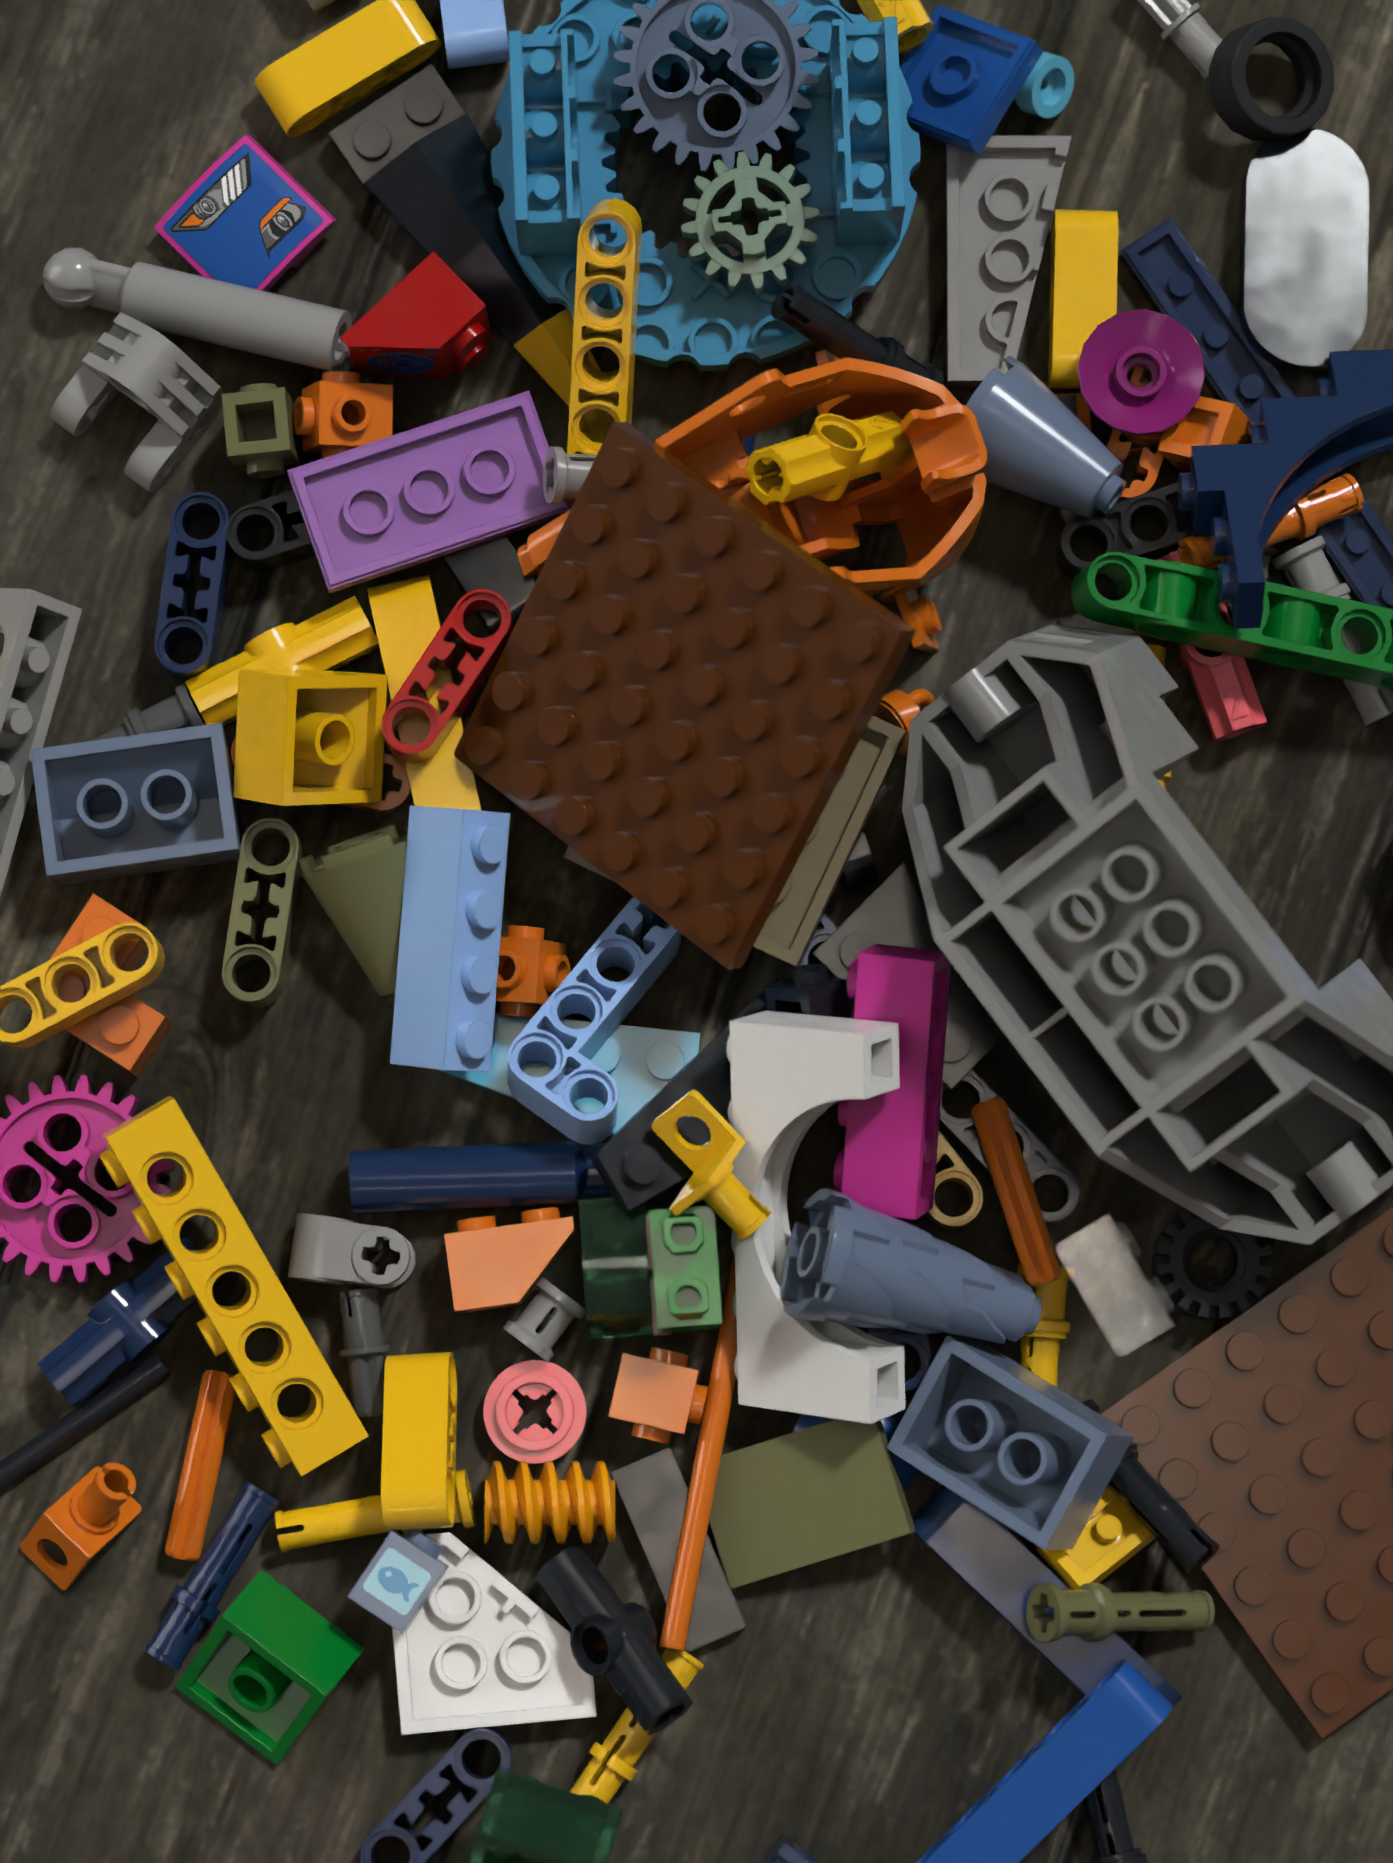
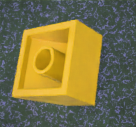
M239 669L233 797L279 806L382 802L385 740L382 732V718L386 710L388 675L306 669Z

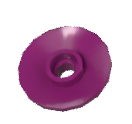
M1147 309L1119 312L1100 323L1084 343L1077 368L1081 395L1093 415L1114 430L1137 436L1164 432L1184 420L1199 400L1205 377L1202 352L1190 331L1169 315ZM1132 368H1142L1149 374L1150 383L1145 387H1135L1128 381L1127 372Z

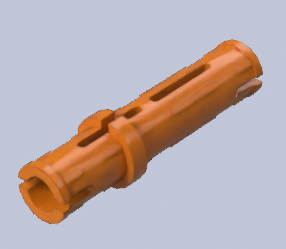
M1345 473L1312 489L1284 516L1271 534L1264 549L1294 537L1298 540L1306 539L1316 534L1317 528L1324 524L1362 511L1363 506L1361 504L1364 503V499L1355 478L1351 474ZM1192 535L1178 541L1180 546L1178 554L1181 563L1213 570L1218 567L1219 563H1224L1223 556L1212 555L1210 537H1194Z

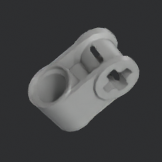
M297 1213L288 1278L344 1286L346 1283L386 1289L396 1288L404 1284L412 1276L416 1266V1252L411 1242L396 1230L354 1223V1221L342 1218ZM384 1241H389L390 1249L399 1254L400 1259L398 1264L387 1265L385 1275H379V1267L369 1262V1256L371 1251H381Z

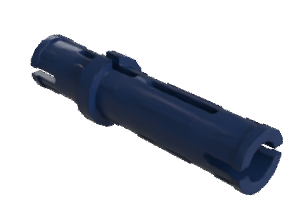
M245 1481L242 1491L217 1532L211 1538L209 1545L183 1587L176 1585L170 1596L175 1601L150 1642L143 1648L146 1652L180 1671L184 1659L207 1621L215 1622L221 1610L216 1608L241 1565L247 1559L252 1547L275 1509L279 1508L282 1503L281 1501L250 1482Z

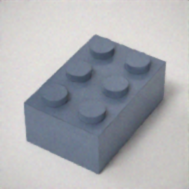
M947 1335L886 1449L1043 1550L1073 1549L1134 1435L985 1342L963 1336Z

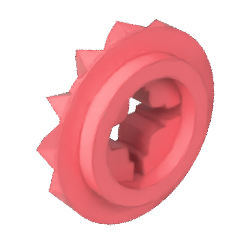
M527 1360L508 1367L495 1378L484 1400L483 1417L490 1439L501 1452L517 1461L539 1464L545 1463V1461H553L573 1448L585 1427L587 1410L582 1389L569 1372L551 1362ZM554 1389L557 1394L550 1400L552 1404L546 1412L552 1419L551 1423L557 1428V1431L553 1434L547 1427L543 1429L535 1423L528 1429L523 1428L517 1435L514 1429L520 1424L519 1420L522 1418L524 1411L518 1405L520 1401L513 1395L514 1392L517 1390L524 1397L527 1395L536 1401L543 1395L547 1396Z

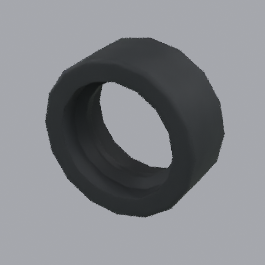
M1269 17L1231 31L1216 47L1209 67V93L1218 116L1233 132L1251 141L1282 139L1312 128L1327 111L1334 91V68L1325 43L1311 27L1288 17ZM1261 43H1272L1278 46L1290 59L1296 75V95L1292 107L1281 116H1271L1263 112L1252 99L1246 84V64L1253 47Z

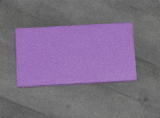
M530 391L287 470L329 594L555 519L571 509L567 498H563L560 504H548L545 500L543 466L549 445Z

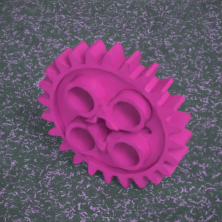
M54 1075L52 1094L47 1095L38 1084L32 1081L28 1083L30 1102L23 1104L8 1094L5 1100L11 1115L6 1120L0 1117V1243L4 1240L9 1242L2 1260L7 1264H12L22 1255H27L25 1274L31 1277H35L44 1264L47 1263L49 1264L51 1282L60 1284L63 1280L67 1267L73 1268L74 1275L78 1283L81 1284L88 1283L90 1265L96 1264L106 1277L114 1276L111 1257L118 1254L125 1261L134 1264L137 1260L130 1244L135 1239L152 1246L155 1244V1242L153 1244L149 1243L131 1212L140 1206L141 1203L130 1184L128 1183L123 1189L117 1191H108L102 1185L100 1179L103 1162L98 1154L109 1149L102 1134L132 1118L139 1099L131 1094L118 1105L114 1104L116 1085L109 1081L101 1088L97 1096L93 1095L91 1078L87 1075H81L74 1092L69 1091L68 1085L62 1076ZM66 1117L75 1118L80 1123L82 1130L78 1144L73 1149L65 1152L56 1151L50 1141V1131L53 1125ZM30 1142L35 1143L68 1169L75 1170L81 1164L83 1168L79 1172V1178L114 1204L117 1208V1213L112 1217L107 1216L84 1196L71 1189L65 1190L61 1195L59 1191L63 1186V1181L28 1155L25 1151L26 1144ZM157 1160L151 1165L147 1173V1183L152 1192L168 1194L174 1191L165 1185L159 1184V1176L176 1170V1164L170 1161ZM34 1168L40 1175L41 1189L33 1200L26 1203H18L12 1197L10 1191L11 1180L20 1170ZM85 1207L91 1215L92 1228L83 1240L68 1242L61 1233V1220L70 1209Z

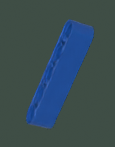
M1125 1658L1100 1680L916 1863H1019L1161 1724L1174 1706Z

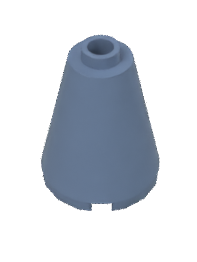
M1008 356L1004 359L1008 371L1003 374L993 368L966 404L977 420L987 450L985 466L968 476L984 472L987 483L1086 518L1092 517L1098 510L1107 514L1117 503L1126 487L1127 482L1120 478L1123 464L1024 363Z

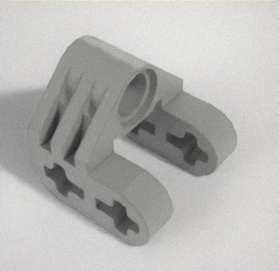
M120 312L113 321L114 326L108 333L104 332L97 341L99 345L93 352L89 351L82 360L83 365L57 397L51 408L50 418L73 436L78 437L90 428L119 391L147 412L157 417L158 421L135 449L124 469L125 475L149 493H153L170 477L213 422L222 408L221 394L224 393L221 386L169 339L155 329Z

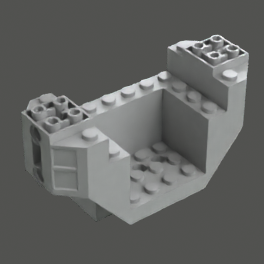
M1059 621L1008 640L978 666L950 686L941 696L913 717L910 722L902 813L934 941L1099 1158L1219 1229L1311 1245L1393 1186V1000L1361 958L1318 989L1158 781L1198 750L1199 747L1163 701L1179 686L1140 636L1064 626ZM1075 895L1083 896L1093 904L1096 911V921H1094ZM1117 950H1123L1134 958L1138 969L1137 976ZM1158 1004L1166 1005L1176 1013L1179 1020V1031Z

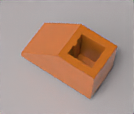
M549 1207L521 1212V1224L496 1227L495 1216L457 1221L458 1232L444 1234L454 1312L461 1314L521 1305L534 1289L541 1276L543 1277L575 1235L573 1216L560 1218L559 1207Z

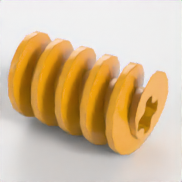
M493 1461L488 1476L485 1479V1544L489 1540L494 1525H499L506 1544H513L520 1525H525L532 1544H539L546 1525H551L558 1544H565L572 1525H577L584 1544H591L598 1525H603L609 1543L615 1544V1480H611L605 1462L597 1461L590 1480H585L578 1461H571L564 1479H559L552 1461H545L538 1479H533L526 1461H519L512 1479H507L500 1461Z

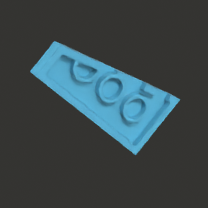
M495 1012L490 1072L439 1071L515 1099L508 1086V1051L513 1040L532 1018L500 1016L499 1012ZM570 1019L560 1020L564 1026L571 1029H582L592 1023ZM619 1025L591 1059L593 1063L605 1070L615 1080L618 1088L616 1126L611 1133L612 1135L699 1053L700 1033ZM542 1061L528 1062L521 1067V1070L531 1077H542L553 1070L549 1064ZM589 1097L578 1099L572 1104L577 1111L583 1114H594L605 1107L599 1100Z

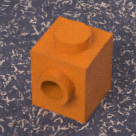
M651 1347L649 1359L623 1353L608 1417L634 1423L631 1436L669 1444L671 1432L684 1435L687 1422L700 1425L708 1387L696 1384L699 1370L687 1368L689 1355Z

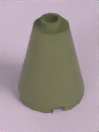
M408 822L405 826L407 834L399 836L396 826L393 824L327 847L329 854L321 857V864H315L312 854L297 861L304 879L379 996L392 994L394 1002Z

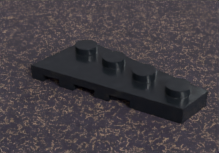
M778 978L771 981L768 985L779 982ZM765 989L757 994L732 1020L767 1011ZM729 1023L590 1158L622 1215L693 1174L690 1168L652 1130L651 1125L659 1115L689 1091L696 1090L729 1123L728 1107L731 1100V1069L726 1052L727 1041L730 1035ZM683 1116L678 1119V1131L686 1141L695 1145H704L710 1141V1129L700 1118Z

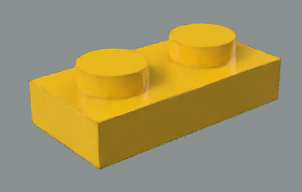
M1107 1487L1073 1549L1043 1550L1037 1546L1036 1551L1070 1589H1078L1085 1583H1100L1153 1541L1155 1537L1136 1518L1123 1501Z

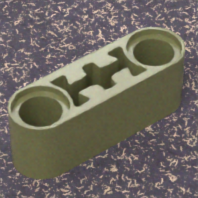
M278 818L260 819L250 825L243 835L222 965V980L226 989L238 1002L251 1008H263L271 1005L281 996L284 990L302 877L297 861L305 857L303 844L294 829L288 823ZM278 835L288 839L290 850L287 858L282 863L275 866H266L258 862L257 848L265 838ZM254 876L271 883L269 903L279 912L277 918L271 917L266 919L263 931V939L268 945L276 944L274 951H270L257 944L242 945V941L245 938L254 943L257 941L258 924L248 913L250 909H259L261 907L264 888L258 881L252 882ZM285 882V886L283 888H280L279 886L272 884ZM253 960L266 962L270 967L271 973L267 985L257 992L241 990L237 982L241 967Z

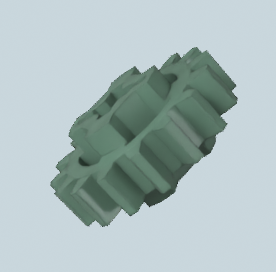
M745 151L738 152L737 168L731 170L720 159H717L713 162L716 178L712 182L698 175L694 179V187L701 195L700 200L687 198L683 201V211L696 218L694 221L681 225L683 238L698 239L699 241L688 251L691 262L707 258L709 263L705 270V278L711 282L722 272L727 274L729 291L731 292L737 291L742 279L751 280L755 294L762 293L764 286L763 278L772 276L781 287L786 285L787 275L785 267L788 264L800 270L807 266V259L799 250L800 246L807 248L816 247L818 235L805 228V225H811L819 221V208L803 207L802 205L812 195L810 184H802L795 188L791 185L795 176V167L791 164L784 167L779 173L772 171V154L765 153L759 166H750ZM757 184L765 185L775 190L785 201H771L758 191ZM734 187L735 195L723 209L712 210V213L709 214L717 198L726 190ZM755 211L757 221H762L758 225V234L746 235L744 226L739 225L742 223L743 212ZM788 232H792L783 249L766 260V250L776 237L788 236ZM713 242H716V245L728 243L743 255V262L727 257L717 249Z

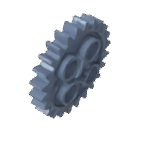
M655 0L657 4L652 9L635 2L632 8L643 22L639 28L621 26L619 30L625 38L633 42L632 50H620L613 54L615 60L630 65V73L623 74L613 80L615 86L632 88L634 95L620 106L622 111L632 112L641 109L644 114L633 129L634 132L639 135L652 128L658 132L652 147L654 152H660L671 142L677 145L675 153L676 165L681 166L690 152L699 154L701 172H707L713 155H721L723 163L731 170L734 169L735 153L745 151L753 165L758 164L756 145L762 141L778 152L781 149V145L775 131L779 127L794 133L798 132L800 128L789 113L792 108L810 110L812 107V103L798 92L800 86L818 84L817 76L802 71V63L818 57V50L799 47L798 41L805 37L812 28L810 24L791 26L789 19L799 6L796 0L786 3L781 7L774 3L775 0ZM706 5L721 8L728 18V27L725 33L720 38L712 41L697 37L691 27L694 13ZM673 31L680 32L712 58H716L721 52L730 56L727 63L728 70L760 93L763 97L762 103L759 105L752 104L722 79L716 78L710 85L702 80L705 73L703 65L673 44L669 39L670 33ZM756 44H766L775 50L779 58V66L771 77L754 79L744 71L742 57L749 47ZM667 57H678L684 60L690 69V78L687 85L676 92H665L659 89L653 79L656 65ZM719 95H727L735 99L741 109V117L738 123L727 131H717L710 128L704 119V109L707 102Z

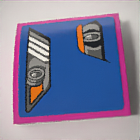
M245 135L196 180L155 225L154 229L203 277L269 292L290 267H299L335 225L337 220L253 137Z

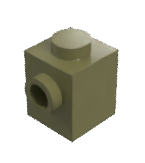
M256 383L242 386L239 388V392L221 394L227 457L238 472L247 471L249 478H273L284 475L285 466L301 465L298 435L293 427L295 403L285 387L277 388V385L271 383Z

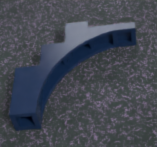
M1393 349L1329 352L1326 378H1317L1315 396L1261 398L1258 425L1248 426L1247 444L1191 446L1189 472L1179 473L1178 475L1179 509L1181 512H1191L1194 537H1210L1212 555L1223 556L1224 563H1219L1218 596L1220 603H1231L1234 629L1261 628L1265 590L1261 554L1271 534L1284 516L1307 493L1327 478L1356 462L1393 449Z

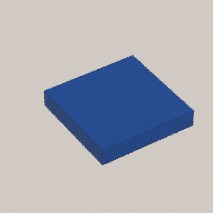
M937 4L930 15L935 29L929 33L925 42L907 52L899 65L913 101L912 111L907 116L908 125L913 131L979 156L1043 51L1033 39Z

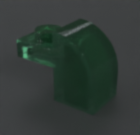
M613 1197L578 1200L589 1339L653 1335L644 1202L622 1214Z

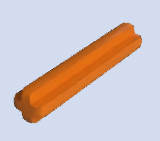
M992 1098L977 1103L972 1107L971 1115L1026 1282L1032 1287H1037L1056 1281L1061 1277V1269L1006 1102L1002 1098Z
M212 1369L206 1370L203 1373L165 1545V1553L171 1558L197 1561L201 1556L236 1395L229 1381V1378L233 1377L234 1374Z

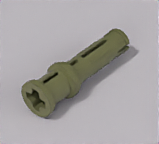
M1053 1583L1037 1584L1031 1590L1027 1600L1026 1617L1031 1634L1041 1643L1057 1642L1062 1636H1080L1086 1642H1099L1108 1638L1113 1632L1186 1630L1206 1632L1214 1622L1215 1606L1210 1594L1201 1590H1194L1192 1592H1111L1110 1589L1100 1583H1085L1078 1589L1061 1590L1059 1586ZM1046 1608H1054V1614H1047L1045 1612ZM1142 1610H1163L1162 1613H1139Z

